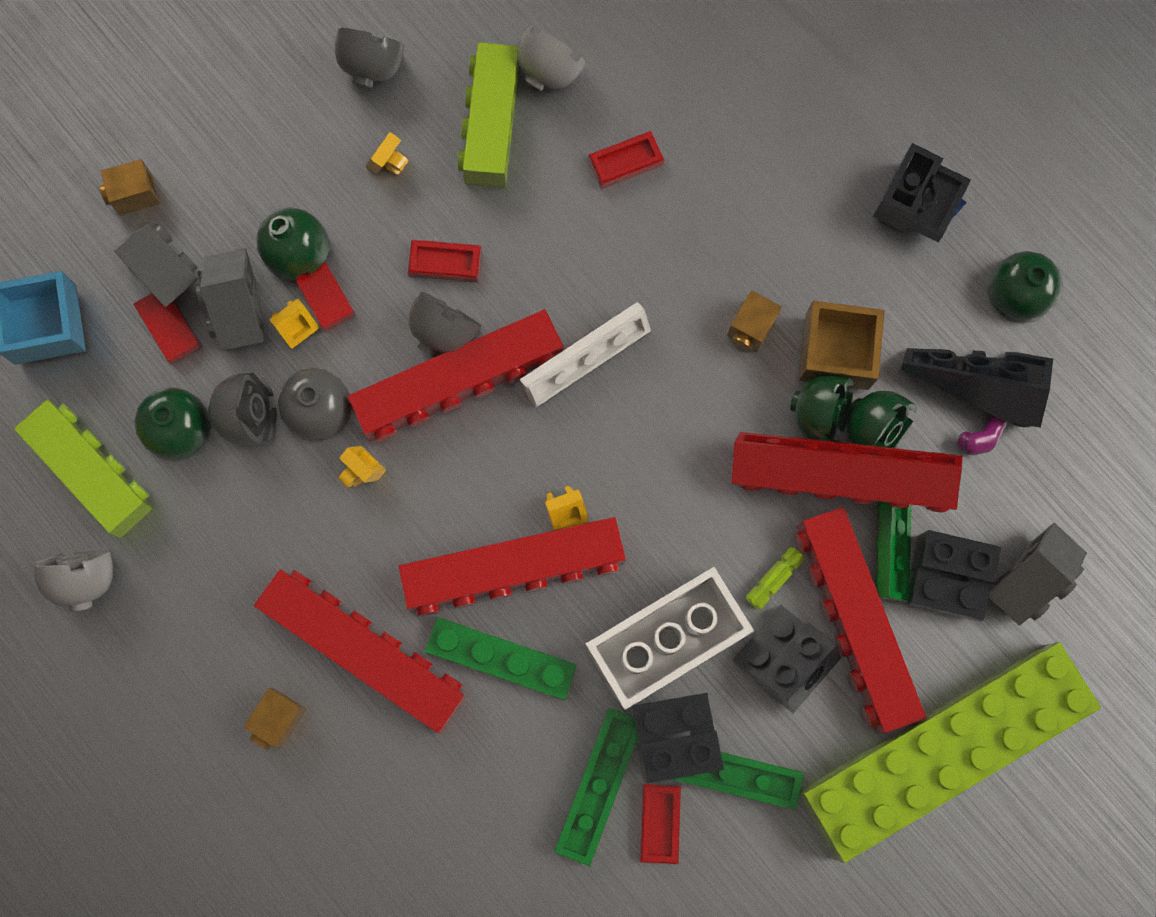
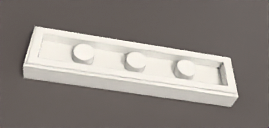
M636 302L521 378V384L534 407H538L649 333L651 329L644 308Z

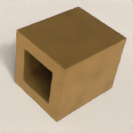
M142 159L101 170L104 184L99 185L101 196L105 204L112 205L119 215L160 204L152 173Z
M751 290L726 336L732 338V343L746 351L752 349L758 352L782 306Z
M268 688L243 728L252 733L249 739L266 750H269L271 745L275 748H283L307 708L280 691Z

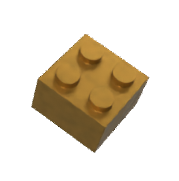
M813 300L805 314L799 381L808 382L815 376L836 375L853 380L854 385H848L847 387L869 390L879 379L885 310Z

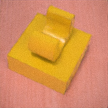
M389 132L365 167L377 175L381 168L385 166L386 169L397 176L409 161L402 154L394 151L401 140Z
M298 298L287 302L288 306L278 313L274 312L272 318L269 319L291 349L320 328Z
M362 446L348 447L339 457L347 468L340 474L338 479L347 488H350L352 485L357 487L362 481L364 483L378 481L386 472V469Z
M566 486V494L555 498L551 492L547 493V501H544L553 530L589 522L579 489L573 491L570 486Z

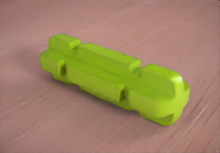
M790 547L780 557L781 561H777L758 582L759 586H755L746 595V600L758 610L763 608L770 600L769 596H773L793 574L791 571L797 570L804 562V556L797 549Z

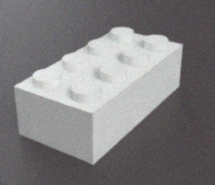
M712 567L587 642L585 649L620 708L624 711L754 632L719 573L715 567Z

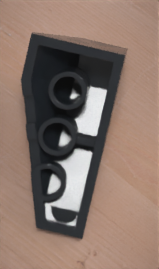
M907 348L901 370L1003 421L1012 422V424L1023 428L1031 426L1041 428L1050 392L1053 358L1019 352H1005L1004 358L986 357L985 351H972V354L967 356H956L953 351L946 349Z

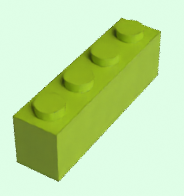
M478 42L477 54L470 56L469 76H474L473 87L467 86L465 95V107L470 108L469 118H463L461 138L466 139L465 150H459L458 171H463L465 184L506 188L519 73L518 46Z
M47 399L13 429L105 530L121 538L153 510L145 500L150 495L137 481L133 480L131 483L127 481L122 475L126 470L124 466L113 455L110 454L108 457L103 455L98 449L102 443L90 430L86 429L82 432L75 424L79 418L67 405L63 403L61 406H57Z

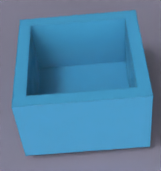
M63 271L0 282L1 356L16 365L86 351L77 285Z

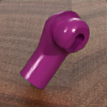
M991 415L983 431L974 432L973 434L970 432L961 433L957 440L958 448L966 451L969 455H978L992 451L1007 422Z

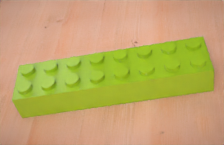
M1061 642L1047 644L927 714L926 719L912 723L804 787L800 791L799 798L835 860L846 863L1102 709Z

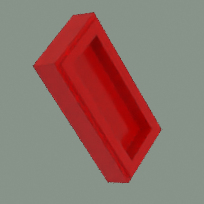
M651 131L588 155L589 164L601 189L664 165V158Z
M412 239L408 275L409 277L478 283L481 245Z
M326 262L311 275L306 272L303 275L297 276L298 279L295 281L324 332L355 316L352 307Z
M151 293L133 304L171 365L202 347L174 300L165 307Z
M643 784L640 862L679 863L681 786Z

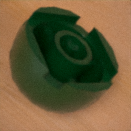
M292 207L277 209L261 222L256 236V248L264 265L280 279L292 281L297 280V276L303 275L306 272L309 275L313 274L326 261L330 250V242L327 239L326 230L315 216L304 209Z
M1024 251L1014 253L998 264L989 277L987 292L992 306L995 309L998 307L1005 314L1004 317L1006 319L1025 324L1038 321L1052 311L1061 297L1063 281L1059 269L1051 259L1041 253Z
M836 375L815 376L805 383L801 392L795 391L791 400L790 410L795 412L796 426L804 437L813 440L840 441L833 438L838 428L844 432L849 419L847 411L853 403L854 393L847 391L848 385H854L851 378Z
M174 387L157 389L146 396L138 406L134 419L136 434L143 446L160 459L171 461L187 459L194 455L193 452L198 450L201 445L204 446L207 442L212 427L208 417V410L202 401L189 391Z
M881 390L872 392L863 399L857 398L847 411L849 416L847 437L851 444L897 448L912 426L913 420L908 418L910 410L916 413L917 407L913 402L893 391Z

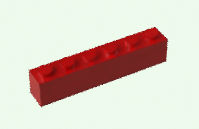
M543 309L468 342L453 352L443 353L348 395V398L368 441L371 442L376 439V442H383L395 436L396 430L407 425L411 428L417 427L430 419L429 415L441 410L443 413H448L459 408L462 405L461 401L472 396H475V398L485 397L495 390L494 387L506 381L508 384L519 382L521 378L527 375L528 371L538 368L561 353L564 346L546 309Z
M740 432L734 442L731 484L741 485L743 489L750 491L771 488L777 489V492L785 495L806 492L813 493L815 497L820 499H833L836 496L849 497L856 503L866 504L875 500L888 502L890 506L897 508L918 505L926 506V509L933 512H947L949 509L957 510L963 455Z
M841 507L803 520L796 526L798 532L795 533L796 542L800 551L807 553L811 566L808 567L809 576L813 585L816 588L820 587L825 599V601L821 602L824 615L828 622L834 623L838 636H835V643L838 646L840 655L843 658L847 656L852 671L848 672L849 680L856 693L860 692L865 703V707H862V713L870 729L874 728L876 734H881L926 719V714L845 508Z
M616 517L402 564L398 565L407 609L410 612L417 611L418 617L440 612L439 606L453 603L454 608L476 604L475 598L489 595L490 600L503 599L512 596L511 590L525 587L526 592L542 590L548 587L547 582L561 579L562 584L583 580V574L597 571L598 576L613 574L619 571V565H624L626 558Z
M279 569L254 604V607L438 734H442L467 697L460 692L463 684L447 673L442 678H439L430 672L429 669L433 665L431 662L416 652L410 658L398 650L402 645L400 641L385 631L379 637L368 629L372 624L371 621L355 610L350 616L338 608L342 601L325 590L318 595L309 589L308 586L312 581L295 569H293L290 575Z

